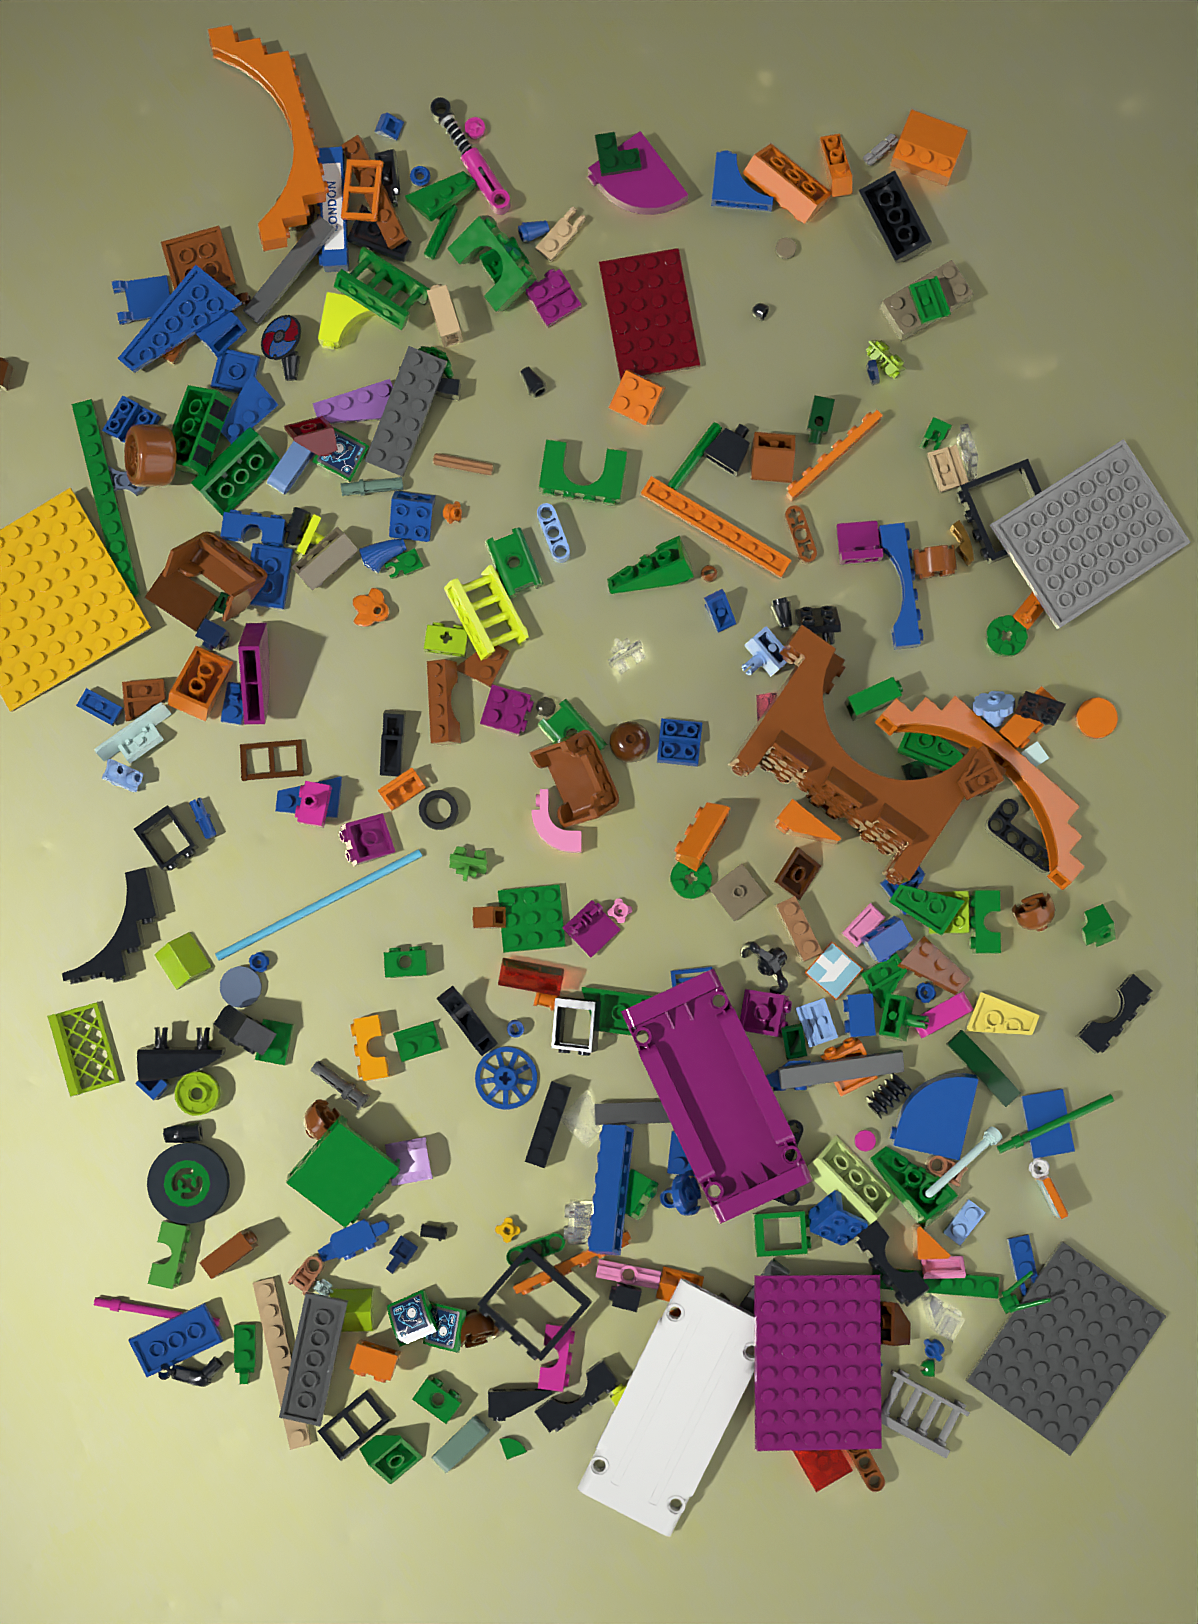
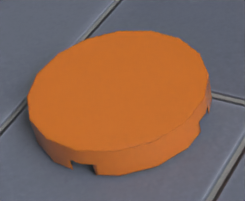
M1100 697L1090 698L1083 702L1077 709L1075 716L1076 725L1086 737L1093 739L1104 738L1111 734L1116 728L1118 721L1114 705Z

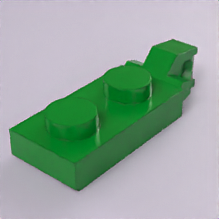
M235 1324V1373H239L240 1384L250 1383V1373H254L256 1367V1324Z

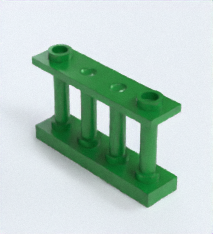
M363 246L357 261L359 264L350 274L341 269L337 273L334 288L402 331L410 314L408 310L416 301L425 305L428 300L427 290L430 289ZM366 268L376 274L367 285L357 279ZM383 279L393 285L384 295L374 290ZM399 290L410 296L401 306L391 301Z

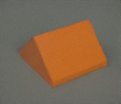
M917 1224L912 1226L913 1257L918 1260L950 1258L951 1255L922 1227Z

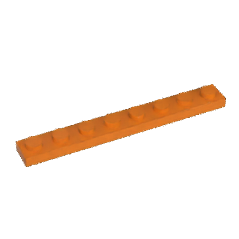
M652 476L640 493L641 496L780 579L792 561Z

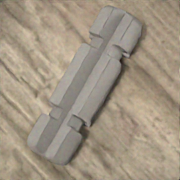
M889 134L885 141L882 140L871 150V153L868 152L863 157L865 163L872 166L877 161V158L880 159L891 149V146L894 147L898 144L899 140L896 135Z

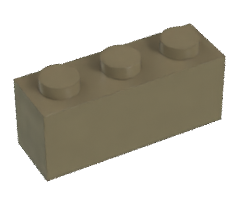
M336 527L291 568L313 591L321 586L328 576L337 572L345 561L350 560L358 549L340 528Z

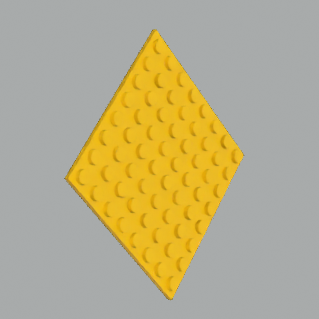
M72 488L65 490L0 530V695L10 712L151 629L149 622Z

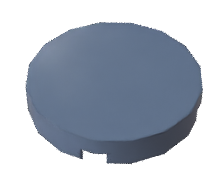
M237 966L231 968L223 975L220 981L221 996L227 1004L233 1007L244 1008L250 1006L258 1000L261 994V980L257 973L248 967Z

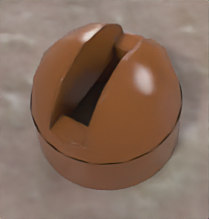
M711 565L703 567L701 570L703 581L710 583L717 578L715 567ZM714 570V573L704 575L705 572Z

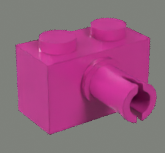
M305 781V784L301 785L299 797L302 798L300 806L297 805L295 811V818H298V823L324 828L332 790L330 785Z

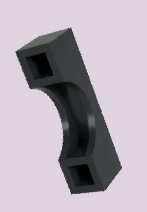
M1129 974L1116 989L1120 999V1008L1117 1015L1107 1023L1089 1021L1076 1035V1038L1094 1054L1103 1053L1110 1046L1109 1040L1113 1036L1117 1037L1123 1031L1122 1025L1127 1020L1130 1022L1137 1015L1138 1012L1135 1010L1140 1005L1144 1006L1150 1000L1151 996L1149 994L1153 990L1136 975Z
M551 1081L525 1162L542 1168L546 1167L572 1087Z
M876 1220L856 1235L855 1245L861 1253L865 1252L869 1257L868 1262L872 1268L880 1271L883 1275L881 1278L886 1286L893 1288L896 1292L894 1294L896 1299L908 1307L930 1288L917 1271L905 1273L896 1270L889 1264L885 1254L889 1235Z
M603 1358L586 1370L587 1387L579 1398L565 1402L551 1397L535 1409V1414L549 1433L553 1430L555 1432L561 1430L566 1425L564 1422L570 1417L575 1419L583 1412L581 1410L587 1404L591 1407L600 1400L599 1395L603 1392L608 1394L617 1387L615 1383L618 1382V1378Z

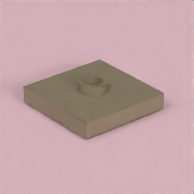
M742 863L709 888L733 921H736L767 897Z

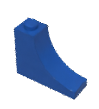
M727 150L716 153L711 206L771 212L773 197L756 192L743 180L737 166V154Z

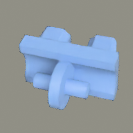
M108 759L102 779L134 793L137 792L138 785L141 784L143 773L113 759Z

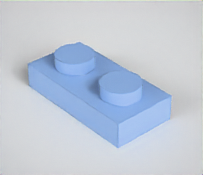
M968 1199L943 1233L961 1246L986 1212Z

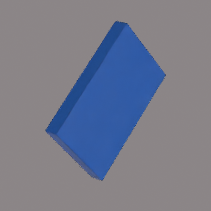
M253 543L250 560L264 569L268 576L265 584L249 605L284 610L294 549Z
M1063 1089L1021 1096L1027 1132L1068 1114ZM1066 1123L1029 1140L1032 1159L1075 1152L1070 1123Z

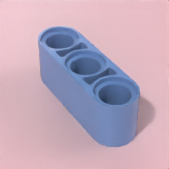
M293 441L269 476L267 484L282 494H287L315 453Z

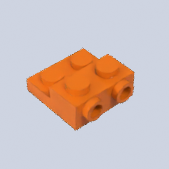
M850 1037L842 1042L843 1045L838 1048H827L824 1051V1055L820 1057L822 1061L867 1055L858 1038ZM871 1076L833 1083L838 1094L843 1096L878 1077Z

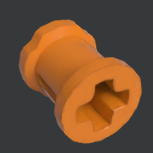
M538 988L533 1006L541 1005L554 1011L555 998L558 997V993L551 994Z

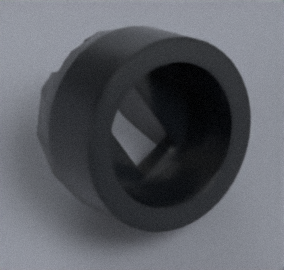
M762 303L756 304L752 309L753 316L760 321H763L769 312V306Z

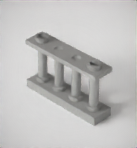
M892 1369L890 1373L896 1377V1380L881 1407V1423L938 1455L947 1458L950 1450L946 1447V1440L960 1413L969 1416L970 1412L965 1409L967 1405L956 1399L953 1403L909 1379L910 1374L901 1369H898L896 1372ZM905 1382L913 1386L915 1390L901 1417L895 1420L889 1416V1410ZM924 1392L933 1397L934 1400L920 1427L914 1430L908 1427V1420ZM941 1403H944L953 1409L939 1437L932 1440L927 1437V1430Z

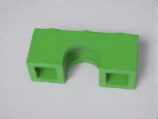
M168 1220L162 1221L157 1242L169 1246L171 1258L167 1263L157 1261L152 1263L148 1284L174 1289L176 1285H180L182 1279L180 1267L181 1264L185 1263L187 1252L184 1251L185 1245L190 1242L192 1231L189 1230L190 1225Z

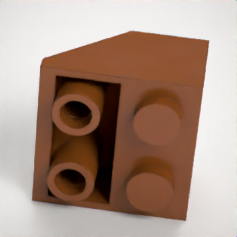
M754 432L751 446V480L792 483L795 435Z

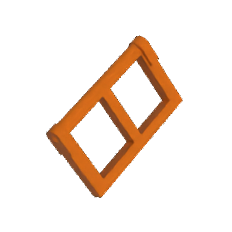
M347 159L341 210L342 220L377 221L383 161ZM352 168H376L374 187L351 186ZM350 193L373 194L372 212H348Z

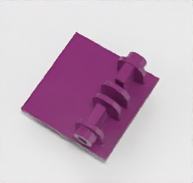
M593 900L562 927L590 958L621 930L602 911L603 907Z

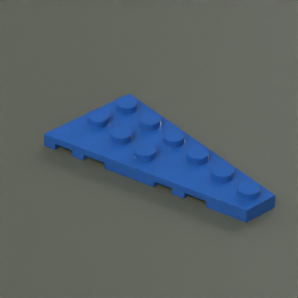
M195 265L117 359L136 373L243 303Z

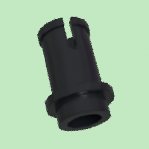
M422 1223L420 1237L439 1239V1241L446 1240L447 1227H444L442 1224L441 1226H434Z

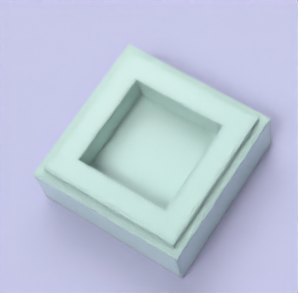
M1038 741L1020 753L1035 767L1049 759Z

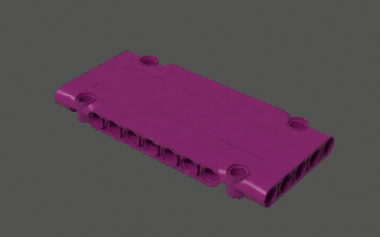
M714 968L621 1011L639 1050L640 1058L719 1224L813 1181L795 1142L796 1139ZM716 995H722L725 998V1004L722 1007H716L713 1004V998ZM641 1030L646 1031L649 1035L648 1040L644 1043L637 1040V1033ZM789 1149H794L797 1152V1157L793 1161L785 1158V1153ZM711 1185H717L720 1188L718 1196L714 1197L708 1193Z

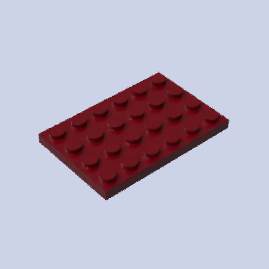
M679 248L599 262L620 381L626 370H631L644 377L699 368L700 360Z

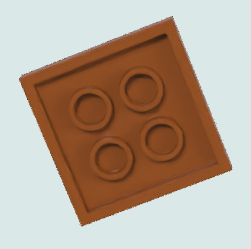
M220 226L161 242L174 290L195 265L224 288L237 285Z

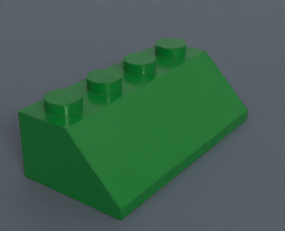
M249 427L208 466L205 476L198 475L191 484L223 516L224 512L230 513V510H233L267 478L281 459L265 440Z

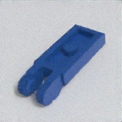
M1029 1235L1007 1238L1016 1280L1018 1281L1028 1272L1033 1271V1275L1029 1278H1031V1283H1034L1038 1275ZM1024 1282L1019 1286L1022 1297L1027 1293Z

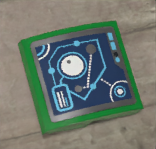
M333 427L338 451L332 452L329 456H318L315 454L312 462L350 482L369 445Z
M424 1289L387 1305L389 1319L399 1347L439 1330L430 1311L432 1305Z
M430 1301L432 1305L430 1311L439 1330L424 1336L423 1344L459 1353L461 1329L467 1310Z

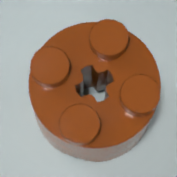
M948 545L926 547L920 553L919 549L913 550L916 575H919V579H929L939 573L940 577L955 574L957 564L954 545L949 547Z

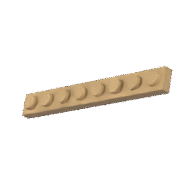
M272 1277L253 1282V1288L281 1407L292 1354L275 1279ZM283 1419L290 1450L312 1444L306 1423Z

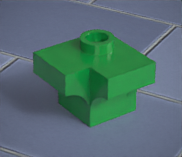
M1103 904L1084 912L1086 926L1082 928V937L1086 946L1094 943L1096 947H1099L1116 939L1114 922Z

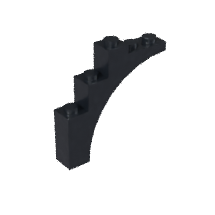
M148 868L125 872L127 886L126 905L122 920L114 936L105 948L90 961L78 968L62 973L64 982H70V985L83 982L82 978L90 977L91 980L102 978L103 973H105L106 980H112L113 983L125 981V977L130 976L125 951L128 954L139 952L140 947L145 946L140 922L143 925L155 922L154 918L160 917Z

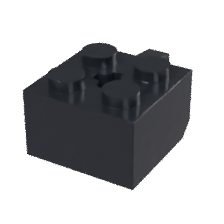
M230 1004L223 1008L214 1022V1025L220 1029L218 1033L228 1038L233 1044L242 1046L243 1049L253 1055L255 1052L264 1055L277 1035L260 1021L238 1011Z

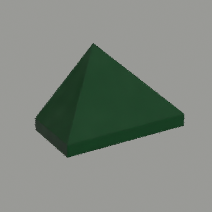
M802 1023L781 1027L787 1060L807 1056Z

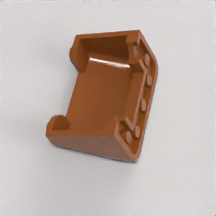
M582 730L529 752L533 763L538 768H549L564 804L558 808L557 817L562 828L598 818L618 805V792L590 731Z

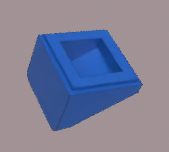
M388 112L380 116L375 133L397 140L404 121Z

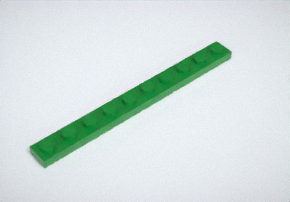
M89 399L72 404L74 417L107 551L134 597L141 596L116 493L113 488L114 485L108 467L109 464L93 400Z

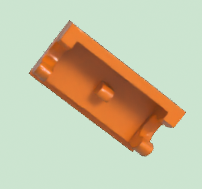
M410 768L378 789V792L391 811H393L426 789L414 769Z

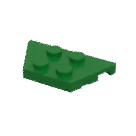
M582 987L585 999L601 1001L600 1032L632 1036L621 1011L653 997Z

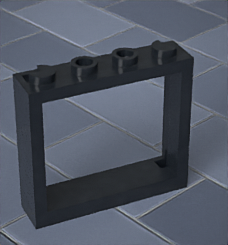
M1028 459L960 485L957 489L958 502L963 504L966 510L964 512L965 519L968 523L971 522L974 529L972 530V535L976 542L979 541L982 548L980 549L981 556L984 557V560H987L988 564L1009 557L1005 549L995 553L969 490L1019 470L1030 497L1036 496L1042 490Z
M528 1244L477 1305L480 1306L478 1310L485 1317L491 1316L496 1321L494 1325L502 1332L506 1330L512 1335L510 1339L516 1345L520 1346L522 1344L528 1349L526 1353L533 1360L536 1361L538 1358L542 1361L591 1305L592 1300ZM526 1257L532 1260L581 1304L541 1351L487 1303Z

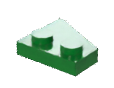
M896 952L887 961L878 962L860 973L871 994L873 993L879 1008L884 1007L887 993L891 994L895 991L897 984L907 972L906 968L898 967L901 959Z

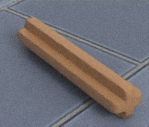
M435 453L433 458V464L485 475H491L493 472V464L439 453Z

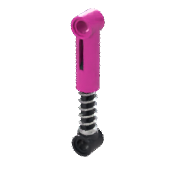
M443 97L434 99L430 108L433 120L445 128L446 134L450 135V140L454 141L453 145L457 146V151L461 152V161L476 181L479 189L489 202L492 211L498 215L506 214L510 209V196L508 192L503 189L478 148H472L473 144L468 142L469 138H466L464 136L465 133H462L460 130L461 127L457 125L458 121H455L449 101ZM439 108L446 109L442 114L436 112ZM486 180L488 181V183H489L490 186L492 187L493 191L491 190V188H490L489 185L487 184ZM497 199H504L505 203L498 205L495 201Z

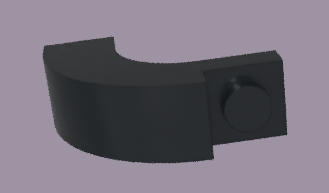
M451 986L436 998L481 1056L498 1044L481 1019L454 986Z

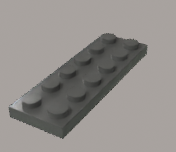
M408 346L365 462L404 477L448 361Z
M311 1292L305 1293L279 1418L321 1427L348 1300Z

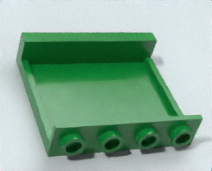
M340 1115L289 1172L286 1183L346 1228L349 1223H355L360 1216L359 1212L363 1208L367 1209L371 1205L376 1193H382L387 1185L386 1182L398 1175L400 1159L397 1158L393 1161L347 1125L348 1119Z

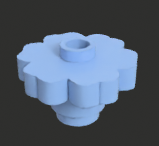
M990 691L988 694L981 693L975 697L973 702L975 714L978 716L983 715L984 720L990 727L1001 726L1005 717L1014 712L1013 708H1015V698L1011 694H1005L1003 691Z

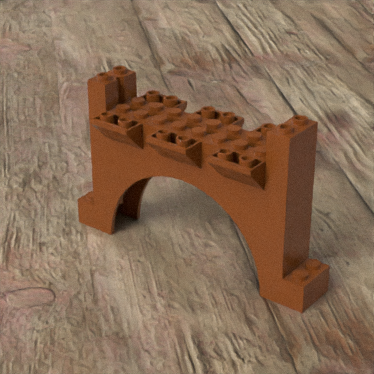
M801 625L791 635L779 653L787 663L795 664V668L741 745L729 766L732 767L731 770L738 776L743 775L746 777L758 765L762 770L772 772L775 778L783 784H790L794 781L797 784V788L801 791H808L806 797L813 806L823 808L826 811V815L834 820H840L845 817L848 823L857 829L856 833L860 835L861 840L869 844L871 842L877 847V851L883 855L888 854L890 856L894 854L882 874L886 876L885 879L889 883L900 885L911 879L963 800L964 795L957 781L978 749L972 746L966 755L962 753L963 758L950 769L938 775L919 780L887 778L871 772L858 764L843 750L835 739L824 711V677L836 648ZM995 762L1003 777L1007 770ZM997 785L978 794L977 796L980 795L982 797L983 795L993 791Z

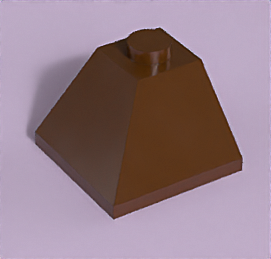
M880 1301L881 1344L890 1346L910 1345L911 1323L897 1302Z

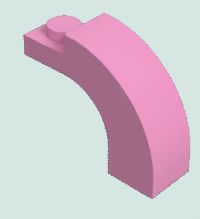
M540 789V794H536V807H540V810H532V819L538 834L548 845L556 850L566 853H581L582 832L562 830L552 823L549 817V790Z

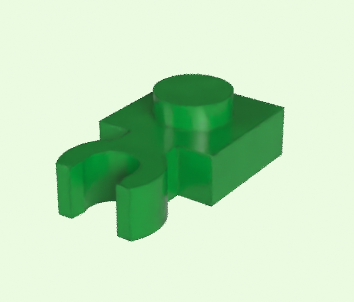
M415 548L396 556L399 562H389L385 565L386 570L391 567L395 568V572L389 575L391 579L397 578L402 571L407 576L424 568Z

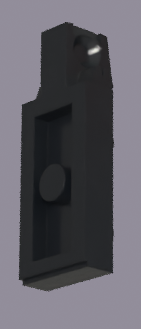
M391 149L375 153V160L384 162L381 181L393 207H398L397 195H400V182L396 151Z

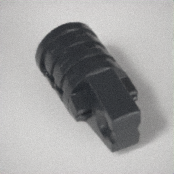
M298 507L293 508V513L285 529L286 532H289L286 540L287 544L293 546L297 537H303L308 518L311 516L310 512Z
M186 1123L164 1128L163 1137L165 1143L202 1141L203 1131L201 1123Z

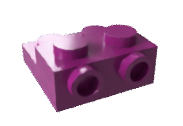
M555 269L549 270L544 274V279L539 282L536 279L525 290L526 296L547 328L582 307V304L560 269L557 271Z
M492 684L480 724L520 736V733L525 732L528 720H525L527 712L531 713L534 701L531 700L532 696Z
M383 813L349 822L340 827V840L342 843H346L348 849L345 851L346 859L348 862H352L353 866L395 853Z
M745 989L740 1022L744 1031L783 1038L781 1027L788 1026V1022L785 1020L786 1014L791 1011L792 1002L789 1001V996Z

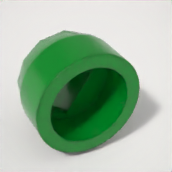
M924 1360L920 1366L925 1367V1369L920 1370V1372L924 1376L935 1377V1360Z

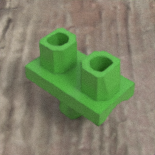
M457 846L454 853L450 854L449 868L456 869V874L463 875V881L467 882L468 876L476 877L477 873L486 874L487 860L485 851L475 850L474 858L466 857L467 849L465 847Z

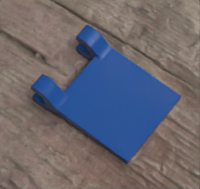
M167 275L130 281H112L114 294L126 292L129 312L117 313L119 325L151 319L170 296Z

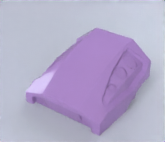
M426 1137L385 1144L386 1155L393 1161L397 1158L400 1159V1171L394 1179H391L392 1186L433 1179Z

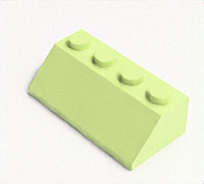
M837 1136L807 1165L813 1180L828 1195L834 1190L841 1192L843 1210L866 1220L868 1226L878 1219L895 1197Z

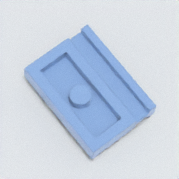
M825 998L795 1008L800 1023H802L809 1048L838 1038Z

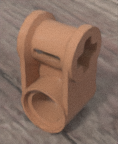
M931 1155L926 1159L925 1164L929 1172L942 1177L957 1162L950 1161L942 1156ZM935 1159L941 1161V1167L938 1170L932 1168V1162ZM963 1168L949 1183L960 1187L961 1184L959 1182L968 1168Z
M319 1254L309 1256L300 1268L296 1270L288 1284L295 1285L305 1296V1293L309 1291L318 1275L324 1269L325 1261H322ZM311 1259L319 1262L317 1270H313L310 1267L309 1262Z

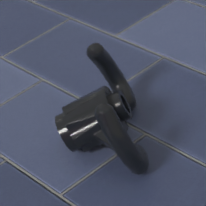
M756 942L745 943L741 948V957L747 958L749 950L759 958L757 961L759 972L767 976L773 975L779 985L778 987L772 986L770 993H784L787 990L788 981L783 976L781 967L786 964V953L779 947L772 948L767 952L761 949Z

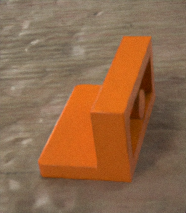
M663 1266L656 1298L669 1302L681 1278L702 1287L704 1277Z

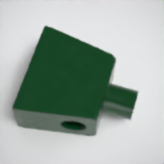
M814 396L807 425V431H811L809 443L820 445L822 434H827L835 399ZM816 419H821L823 421L822 426H817L815 424Z

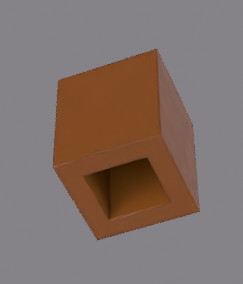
M498 906L473 907V928H506V908Z

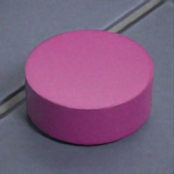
M862 1130L855 1135L854 1143L859 1150L870 1151L875 1146L876 1138L872 1132Z

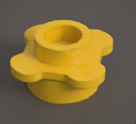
M507 1217L501 1225L496 1226L495 1232L503 1237L505 1243H509L512 1237L520 1233V1227L515 1226L512 1218Z

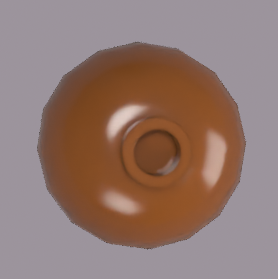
M1043 893L1028 896L1021 900L1024 904L1019 907L1015 904L1012 908V913L1017 923L1027 930L1043 931L1055 916V906L1048 893L1047 896H1044Z
M316 1100L305 1112L304 1126L307 1135L312 1139L319 1140L341 1115L335 1107L331 1110L327 1106L329 1103L325 1100Z

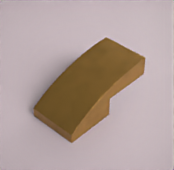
M958 520L951 526L950 530L960 542L956 552L965 564L969 566L974 560L973 548L964 526Z

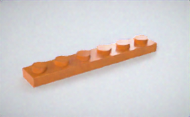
M878 410L873 414L869 412L862 419L863 423L859 427L853 426L847 432L848 437L843 441L839 439L832 446L833 450L828 455L824 453L817 460L818 464L814 468L810 466L802 473L803 478L800 481L794 480L787 487L789 491H787L786 497L791 502L878 424L883 415Z
M628 1230L623 1232L621 1248L629 1245L628 1240L631 1239ZM587 1249L554 1265V1267L565 1276L572 1272V1267L579 1265L581 1268L591 1263V1258L598 1256L600 1259L606 1255L596 1254ZM541 1271L514 1284L513 1288L516 1294L522 1293V1295H525L534 1290L533 1286L539 1283L541 1286L552 1282L553 1279L544 1271Z

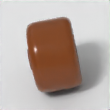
M137 424L129 428L125 439L124 460L127 477L133 485L138 487H163L172 482L176 470V444L174 435L168 426L161 424Z

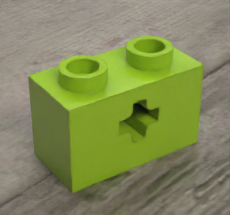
M433 622L432 625L427 624L424 651L466 658L469 636L464 626L453 625V628L445 627L443 623ZM446 635H449L452 640H448L445 644L442 638H446Z

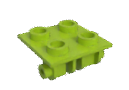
M883 340L869 341L871 345L866 349L867 355L872 360L878 359L877 365L885 358L886 361L880 368L883 369L886 366L883 371L890 378L893 377L895 379L900 374V370L906 369L903 366L904 361L897 354L892 355L888 351L890 347Z
M969 891L934 892L965 900L944 933H970ZM929 928V934H936L935 931Z

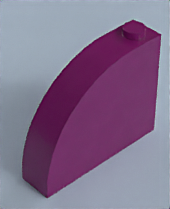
M641 131L618 146V151L638 148L642 170L601 177L599 160L588 168L589 176L587 178L593 187L597 186L602 194L613 204L632 213L644 215L661 214L674 210L688 201V193Z
M246 623L238 645L244 725L265 724L269 703L267 623Z

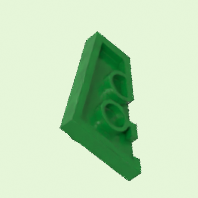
M462 171L405 195V199L426 219L432 222L474 190L477 184L474 179Z
M903 884L898 886L889 900L891 904L941 936L965 901Z

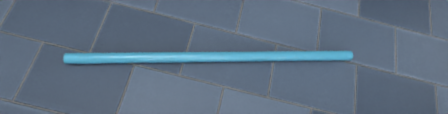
M418 849L215 953L220 961L422 857V854Z

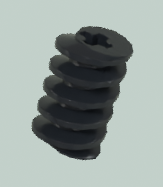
M894 1073L890 1074L892 1081L884 1080L886 1087L878 1085L880 1092L872 1091L874 1098L865 1097L867 1105L880 1119H882L881 1111L886 1114L888 1113L886 1106L894 1108L892 1100L900 1102L899 1094L904 1097L907 1096L905 1088L912 1091L907 1083Z

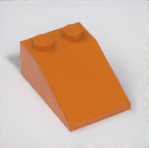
M195 646L170 690L168 705L206 721L228 677L233 662Z
M793 799L774 821L777 824L776 828L784 835L788 833L793 836L834 845L841 840L840 836Z

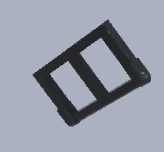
M366 1390L317 1432L332 1449L337 1458L342 1461L391 1419L369 1391ZM364 1399L367 1400L382 1419L365 1434L348 1413ZM342 1417L345 1418L360 1437L343 1452L327 1433V1430Z

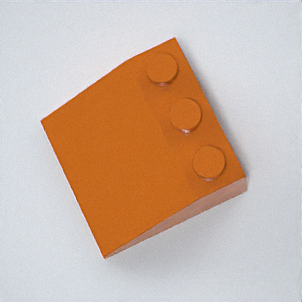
M911 109L890 166L947 186L968 130Z

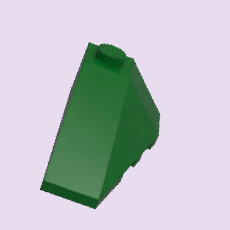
M677 536L655 547V552L649 556L644 554L639 558L640 561L637 564L626 566L608 578L609 592L615 594L672 586L693 578L692 565L681 537Z
M887 1146L870 1158V1161L895 1195L923 1229L938 1219L958 1197L957 1193L948 1184L941 1188L933 1197H927L925 1194L926 1190L939 1180L940 1177H935L926 1172L925 1168L914 1165L906 1157Z

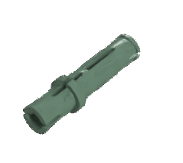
M402 477L370 481L360 479L358 482L341 483L342 496L358 494L365 496L367 493L403 490Z

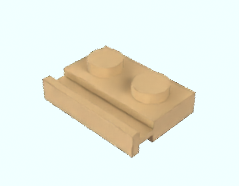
M956 444L927 454L939 493L968 483Z

